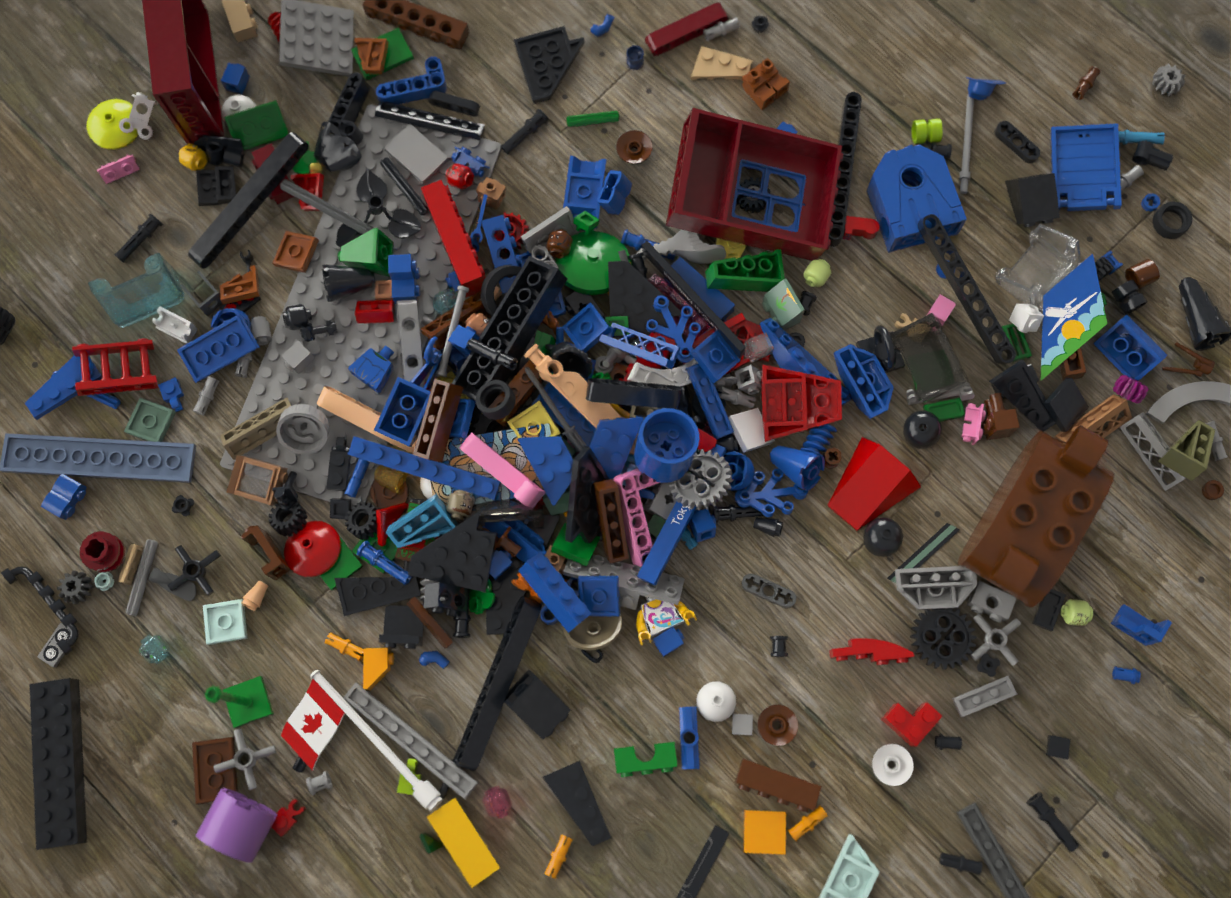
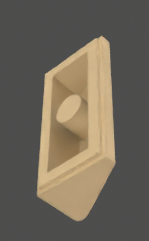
M136 544L129 546L118 582L128 585L132 584L144 548Z

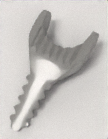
M680 230L674 237L653 246L660 255L677 254L696 264H709L713 261L723 260L726 257V251L722 245L703 243L702 240L706 235L686 230Z

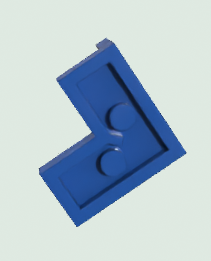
M1125 604L1121 605L1111 622L1113 626L1145 646L1161 642L1172 623L1170 620H1165L1155 624Z

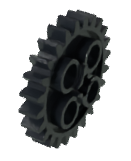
M947 608V610L932 609V611L925 609V614H918L921 620L915 619L913 621L917 627H911L915 634L911 635L910 638L915 639L916 642L912 643L911 646L918 647L914 653L921 652L920 660L926 658L927 666L933 662L934 669H937L940 664L942 670L947 668V664L950 669H953L955 664L957 666L962 665L961 660H969L966 654H973L969 648L976 647L971 642V640L977 638V636L971 635L975 628H969L968 625L972 621H965L964 619L967 614L960 616V609L954 612L952 611L953 608ZM940 618L945 619L947 623L946 628H942L939 625L938 621ZM954 624L956 627L945 636V640L939 642L932 650L931 646L941 638V634L947 632ZM926 632H930L933 635L932 642L926 640ZM954 632L960 634V643L954 640ZM941 646L947 649V656L940 654L939 649Z

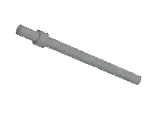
M969 94L967 95L962 171L959 173V181H961L960 194H967L968 181H970L971 176L969 164L974 98H970Z

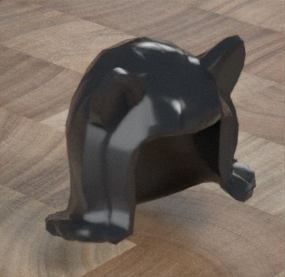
M560 342L556 345L545 344L544 347L550 352L549 356L562 364L564 372H577L584 379L591 375V370L593 369L591 358H588V354L578 349L574 344L570 342Z

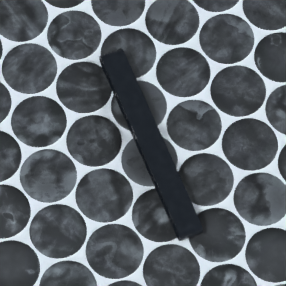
M850 92L846 95L842 109L838 145L842 146L841 153H843V159L841 164H839L841 174L836 184V187H838L837 196L834 198L836 208L831 218L833 227L828 238L830 239L831 247L840 244L845 229L862 97L857 92ZM841 183V184H843L845 187H840V186H838V184ZM835 200H840L842 204L836 203ZM833 217H838L840 220L836 221ZM834 233L838 235V237L834 238L830 234Z
M289 133L191 247L188 257L202 269L209 267L306 153L308 143L296 133Z
M934 214L923 217L918 222V230L992 358L998 364L1013 362L1016 358V352L939 218ZM926 220H929L931 222V229L926 227ZM936 236L941 239V245L936 244ZM945 253H948L950 255V262L946 261L944 257ZM955 269L960 272L959 278L954 275ZM965 285L968 286L970 290L968 295L963 290ZM974 302H977L979 305L978 311L973 308ZM984 318L988 320V327H985L982 323ZM993 334L998 338L996 344L992 341ZM1002 351H1005L1007 353L1006 360H1004L1001 356Z
M521 596L515 605L455 754L454 764L475 771L480 764L541 611V604L532 599Z

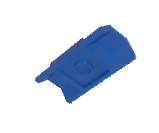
M570 155L563 208L567 206L571 210L573 218L586 211L599 219L601 205L597 202V199L604 185L606 159L590 162L581 161L577 157Z

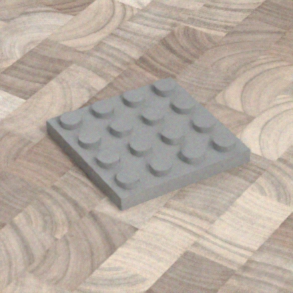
M281 0L279 65L349 77L352 74L353 61L351 49L353 48L354 10L299 0Z

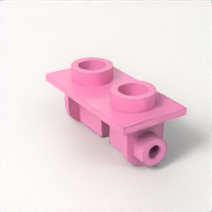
M127 154L126 157L117 160V162H112L105 166L102 165L97 171L104 182L108 184L136 172L140 168L136 164L133 154L130 156Z
M970 403L966 407L964 421H969L971 424H963L961 437L964 442H971L972 440V445L981 440L983 435L981 422L984 421L986 411L983 410L984 404L977 408L975 404Z

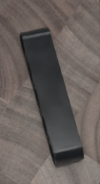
M590 378L588 379L586 400L598 403L678 409L680 407L682 388L665 384Z

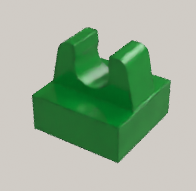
M584 211L574 217L573 224L576 225L577 231L583 229L585 230L584 235L588 236L598 226L600 220Z

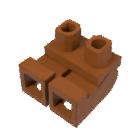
M769 58L763 60L742 77L744 90L761 110H764L789 89L790 81L778 73V70Z

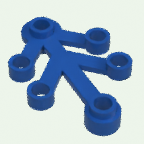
M662 295L657 296L653 307L657 312L662 313L668 328L658 325L656 320L651 319L647 322L646 329L648 332H656L674 339L676 345L681 348L677 359L682 363H688L694 358L690 352L693 350L692 345L696 335L701 330V326L696 322L691 323L688 338L684 343L682 333L688 318L692 316L693 309L690 306H684L681 310V318L676 326L668 309V298ZM663 300L665 304L660 305L658 301ZM688 310L690 314L686 315L683 311ZM649 324H654L655 328H650ZM697 327L698 331H693L691 328ZM656 337V339L666 342L664 337ZM671 348L665 349L666 351H669V352H672V353H673V351H674V350L671 349ZM686 350L689 354L683 355L682 351Z
M774 469L770 480L762 491L754 492L757 486L762 484L765 479V474L757 471L751 484L746 489L736 492L735 501L743 508L752 506L762 512L765 517H772L775 507L780 509L782 513L789 515L793 511V503L790 501L782 502L776 497L793 495L796 499L802 500L806 498L808 491L806 489L799 490L796 484L794 487L772 490L777 482L782 480L784 475L779 469ZM763 499L770 504L763 505L757 500Z

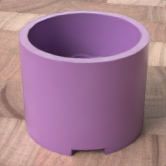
M224 788L218 793L196 837L206 845L227 856L252 863L272 827L277 813L262 803L259 804L247 798L246 795Z

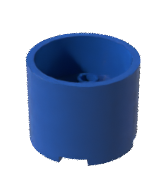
M658 409L646 416L641 423L634 449V460L640 472L661 483L673 482L682 478L689 470L699 445L700 437L697 425L691 417L677 409Z

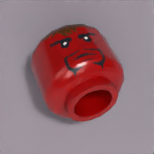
M456 163L447 169L446 178L451 187L465 190L473 184L474 174L468 166Z

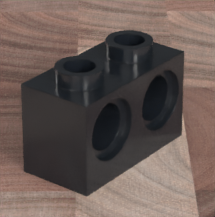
M440 582L425 584L424 608L431 609L432 613L441 614L446 612L447 616H458V613L467 611L468 588Z

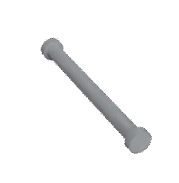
M458 286L457 288L459 292L439 369L435 373L438 376L447 377L446 369L453 346L448 340L458 326L466 293L469 292V288L464 286Z

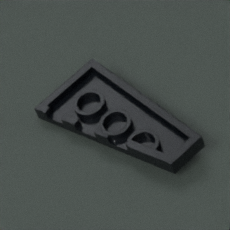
M1022 359L989 381L1038 430L1044 432L1056 424L1044 404L1046 401L1045 396L1026 362Z

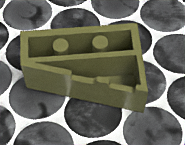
M1198 420L1183 433L1158 462L1193 481L1207 469L1215 429Z

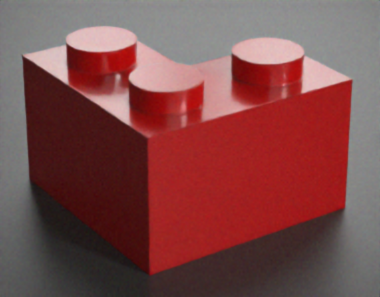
M928 702L922 703L912 715L899 703H896L886 712L881 720L908 745L916 747L943 716Z

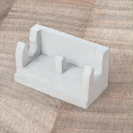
M160 306L157 309V312L160 314L159 318L152 319L156 329L185 344L191 341L198 330L192 322Z

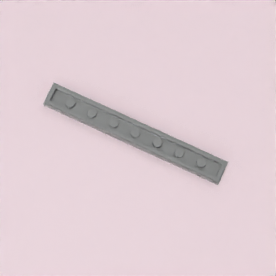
M355 683L343 697L344 700L465 800L479 784L358 683Z

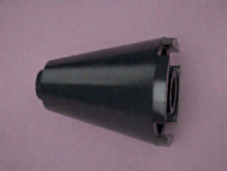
M328 264L322 265L324 287L328 294L326 295L327 302H333L372 288V284L375 283L374 273H370L369 269Z

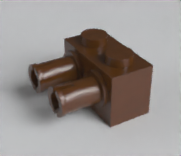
M1002 393L991 394L989 396L990 399L984 401L988 417L981 425L983 435L986 436V440L1010 437L1020 427L1016 409L1007 410L1004 408Z

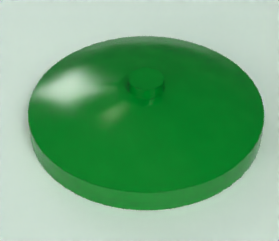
M585 231L572 235V245L569 254L560 259L556 258L558 269L567 278L565 285L576 292L589 295L609 292L608 262L621 261L618 251L624 249L628 257L627 248L616 237L600 231H592L588 236L584 235Z

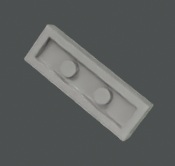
M1005 676L954 697L952 700L961 718L1017 695L1009 676Z

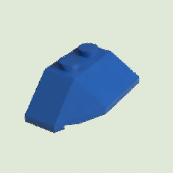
M852 344L835 351L833 354L839 376L857 408L870 419L888 411L894 387L876 355L857 348Z

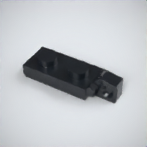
M337 437L336 447H332L330 451L327 490L346 491L348 486L351 456L348 455L350 448L346 447L347 439L345 437Z

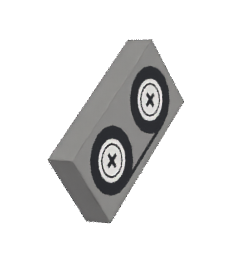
M62 623L59 624L37 656L55 668L65 655L56 643L62 638L68 640L70 637V632Z

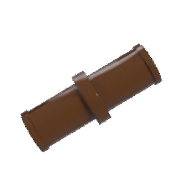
M1090 67L1085 77L1080 79L1078 87L1072 93L1075 99L1078 100L1079 98V100H1082L1087 91L1094 86V81L1100 74L1099 68Z

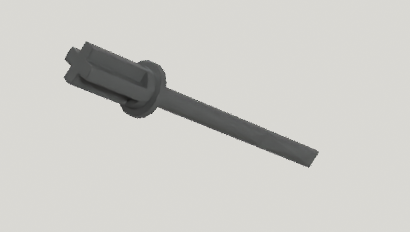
M526 367V374L565 429L562 435H565L574 449L580 452L586 444L576 431V426H569L547 392L541 387L540 382L531 369Z

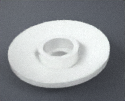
M887 744L880 747L874 754L872 768L875 776L882 783L898 786L905 783L912 775L913 760L909 752L902 746ZM889 761L894 762L895 766L893 769L888 767Z

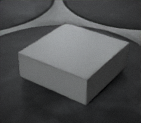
M732 714V734L752 735L753 715Z

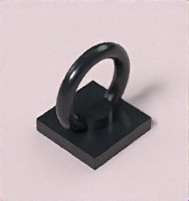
M876 326L874 337L857 341V348L876 355L885 373L905 367L893 331L888 332L884 326Z

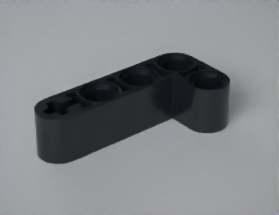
M353 73L349 76L328 122L339 129L341 136L350 138L355 145L360 144L364 136L354 123L370 90L369 84L360 73Z

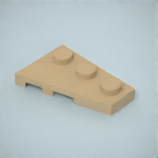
M701 46L691 80H697V78H707V80H714V78H725V80L742 79L750 71L752 60Z

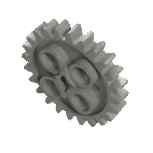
M701 449L700 454L695 453L692 464L684 476L670 482L669 487L672 495L678 503H682L683 507L688 505L690 510H692L696 505L697 509L700 510L701 506L704 505L708 509L710 503L715 507L716 500L723 501L721 495H728L725 489L732 488L730 482H733V479L730 475L733 473L729 463L725 461L723 456L720 457L718 452L713 455L712 451L709 450L705 454L704 450Z

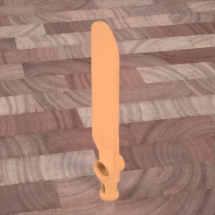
M534 344L525 353L524 357L529 358L536 365L540 377L544 381H549L595 428L599 420L621 418L608 403L586 400L588 382L577 372H564L562 364L557 360H553L549 355L546 356L538 348L537 344ZM548 367L553 369V375L549 372ZM638 433L629 452L631 455H634Z

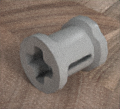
M324 771L320 776L306 779L312 796L316 795V792L333 787L327 771Z

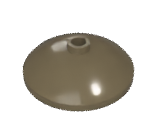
M621 613L619 617L588 616L569 633L563 627L564 635L570 644L579 649H601L611 644L619 636L622 629Z

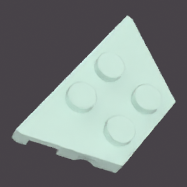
M848 835L819 898H868L879 871L853 835Z

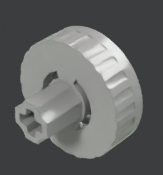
M296 404L285 409L280 415L276 434L280 443L290 451L310 454L320 450L325 445L330 424L326 415L316 407Z

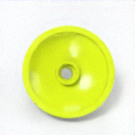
M120 99L107 100L97 105L87 120V132L92 141L105 149H120L132 143L138 136V129L134 128L132 132L124 133L121 131L119 123L124 118L129 119L133 105ZM129 122L123 123L125 129L131 127Z

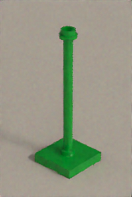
M262 676L231 686L222 691L219 687L212 686L205 692V698L208 702L216 703L219 700L226 702L233 728L244 726L252 721L274 714Z

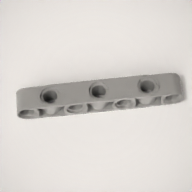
M399 300L396 306L403 379L410 382L423 367L417 301ZM409 323L414 329L408 331L404 328V324ZM413 360L417 366L411 368L408 366L407 361ZM424 380L420 384L421 387H424L425 385Z

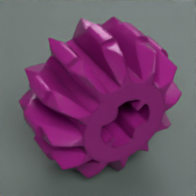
M1121 375L1113 387V391L1116 394L1136 404L1141 403L1145 399L1149 390L1145 384L1126 375Z

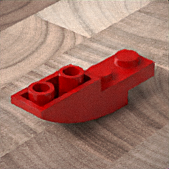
M867 638L848 640L849 647L835 648L829 651L830 659L836 658V662L847 661L848 657L856 656V660L867 659L868 655H870L871 663L877 662V666L887 665L892 660H896L897 664L907 663L910 658L914 657L913 652L902 646L883 640Z

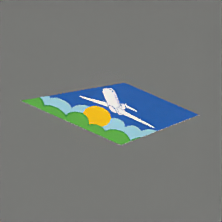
M1093 254L1043 296L1041 380L1107 325Z

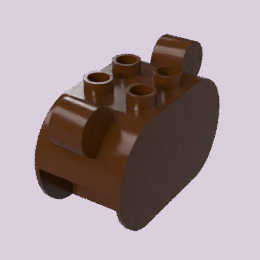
M1079 425L1065 444L1047 433L1039 431L1026 445L1008 471L959 557L958 565L961 567L965 566L1024 602L1028 608L1035 607L1048 594L1066 569L1111 488L1114 473L1098 464L1108 446V440L1082 425Z

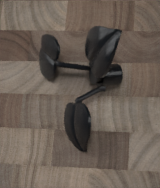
M368 169L361 176L356 189L358 198L362 202H368L369 210H367L364 222L367 224L371 214L379 215L384 212L386 217L391 220L388 224V229L393 236L407 238L419 232L422 228L421 224L411 212L405 209H396L392 217L389 215L387 208L383 205V199L387 194V186L381 178ZM343 223L337 231L336 245L341 248V246L363 234Z

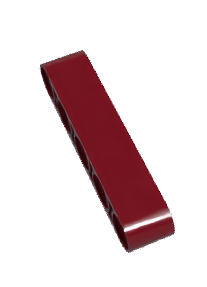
M716 2L646 36L645 43L653 56H659L703 35V30L717 26L719 22H727L729 16L721 3Z

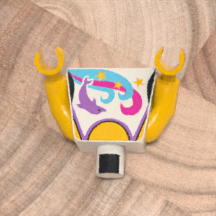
M645 597L647 603L641 605V610L638 611L636 620L640 645H643L642 641L644 639H648L649 643H651L652 637L665 632L672 626L676 627L684 623V620L689 626L688 620L690 618L697 620L694 612L689 610L680 601L676 605Z

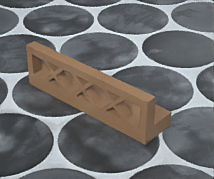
M1113 394L1079 418L1067 432H1060L1055 435V439L1065 444L1079 425L1092 432L1095 431L1097 435L1105 438L1132 419L1127 400ZM1123 410L1124 416L1117 420L1119 413ZM1110 421L1108 427L1102 430L1104 423Z

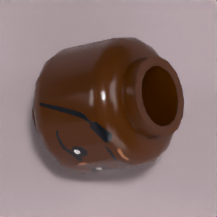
M563 229L551 232L546 246L549 254L559 259L567 256L571 249L572 237Z

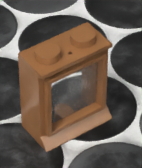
M237 455L226 493L235 494L268 505H275L278 503V500L274 497L272 488L283 487L288 478V468L251 457Z

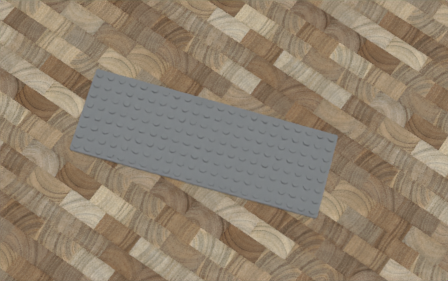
M369 104L358 127L364 136L362 142L356 145L362 158L351 169L340 171L328 203L364 222L367 210H369L368 202H362L358 198L356 189L361 176L370 169L387 186V194L383 199V205L387 208L389 215L392 217L396 209H405L419 220L422 227L421 230L407 238H397L391 234L388 229V224L391 220L386 217L384 212L379 215L371 214L367 224L380 229L394 242L393 255L411 254L413 260L417 262V268L420 270V279H417V285L420 286V296H417L419 329L426 326L421 323L424 316L433 321L437 319L442 301L446 295L444 291L448 290L449 287L446 278L449 277L447 273L454 271L430 212L428 211L423 216L418 213L381 166L380 161L388 157L426 206L427 204L420 187L442 180L444 186L448 185L458 213L464 222L466 232L469 234L480 206L476 189L480 182H484L486 177H491L501 151V144L482 137L480 140L412 125L449 158V161L423 185L384 149L409 124L375 117L377 106ZM455 146L462 148V146L472 151L470 155L475 158L476 156L481 157L486 161L485 165L490 167V169L484 168L483 171L485 173L483 177L480 178L474 175L473 184L465 190L451 187L446 178L447 169L451 165L456 164L451 158L452 154L458 151L454 148ZM351 149V155L356 156V154L353 152V149ZM323 212L313 236L319 239L316 250L306 273H298L282 313L285 312L288 306L302 304L306 310L310 309L312 320L309 323L313 327L326 325V321L331 320V322L335 321L337 332L330 336L328 332L317 334L313 341L306 342L301 336L300 329L291 330L289 327H285L283 315L281 314L235 427L288 397L292 406L305 404L321 410L329 421L330 430L327 441L320 450L310 454L295 453L284 447L276 435L241 456L251 457L288 468V475L291 471L296 472L297 477L293 484L296 492L330 502L332 498L351 499V507L353 505L357 507V503L367 502L370 488L375 481L380 465L370 462L355 498L345 495V491L326 489L330 451L332 447H336L337 437H345L347 439V448H350L353 436L384 446H388L389 442L329 412L316 403L324 386H328L382 413L397 377L403 378L397 306L394 303V322L357 323L355 317L357 301L376 300L375 283L372 284V288L333 302H327L326 295L328 294L324 287L322 265H346L339 261L338 252L341 251V248L336 245L337 231L343 223ZM374 273L375 281L391 280V277ZM441 296V297H442L441 301H440V302H438V301L436 302V299H438V297ZM404 324L406 330L411 331L414 329L411 324ZM420 330L421 351L423 355L429 338L423 335ZM297 341L315 358L299 374L295 370L292 372L288 370L283 364L285 360L281 357ZM387 346L394 352L389 359L394 366V370L382 392L378 394L352 375L348 367L368 349L372 348L377 353H380ZM407 361L409 367L415 368L417 366L415 361ZM225 450L220 465L233 471L235 460ZM351 456L348 484L359 460L357 457ZM246 463L244 472L247 476L270 483L273 470Z

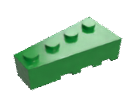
M781 249L770 253L762 252L759 255H745L742 258L734 257L713 261L705 271L707 289L768 292L785 279Z

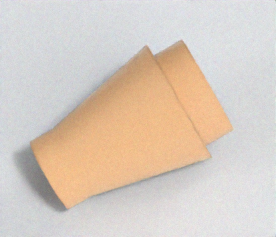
M258 580L256 585L243 597L242 604L248 609L256 611L257 608H260L269 586Z

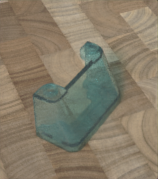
M160 253L154 254L145 260L144 267L147 273L115 287H111L110 283L103 278L88 283L91 292L113 323L118 327H127L157 314L159 306L169 309L183 301L184 292L175 270Z

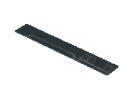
M717 825L714 826L676 898H696L729 836V832Z

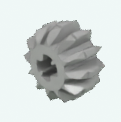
M1167 64L1165 67L1161 66L1155 72L1152 78V85L1157 86L1155 91L1160 90L1161 95L1166 93L1170 96L1173 93H1178L1184 86L1186 75L1181 74L1182 69H1176V65L1171 67L1170 64Z

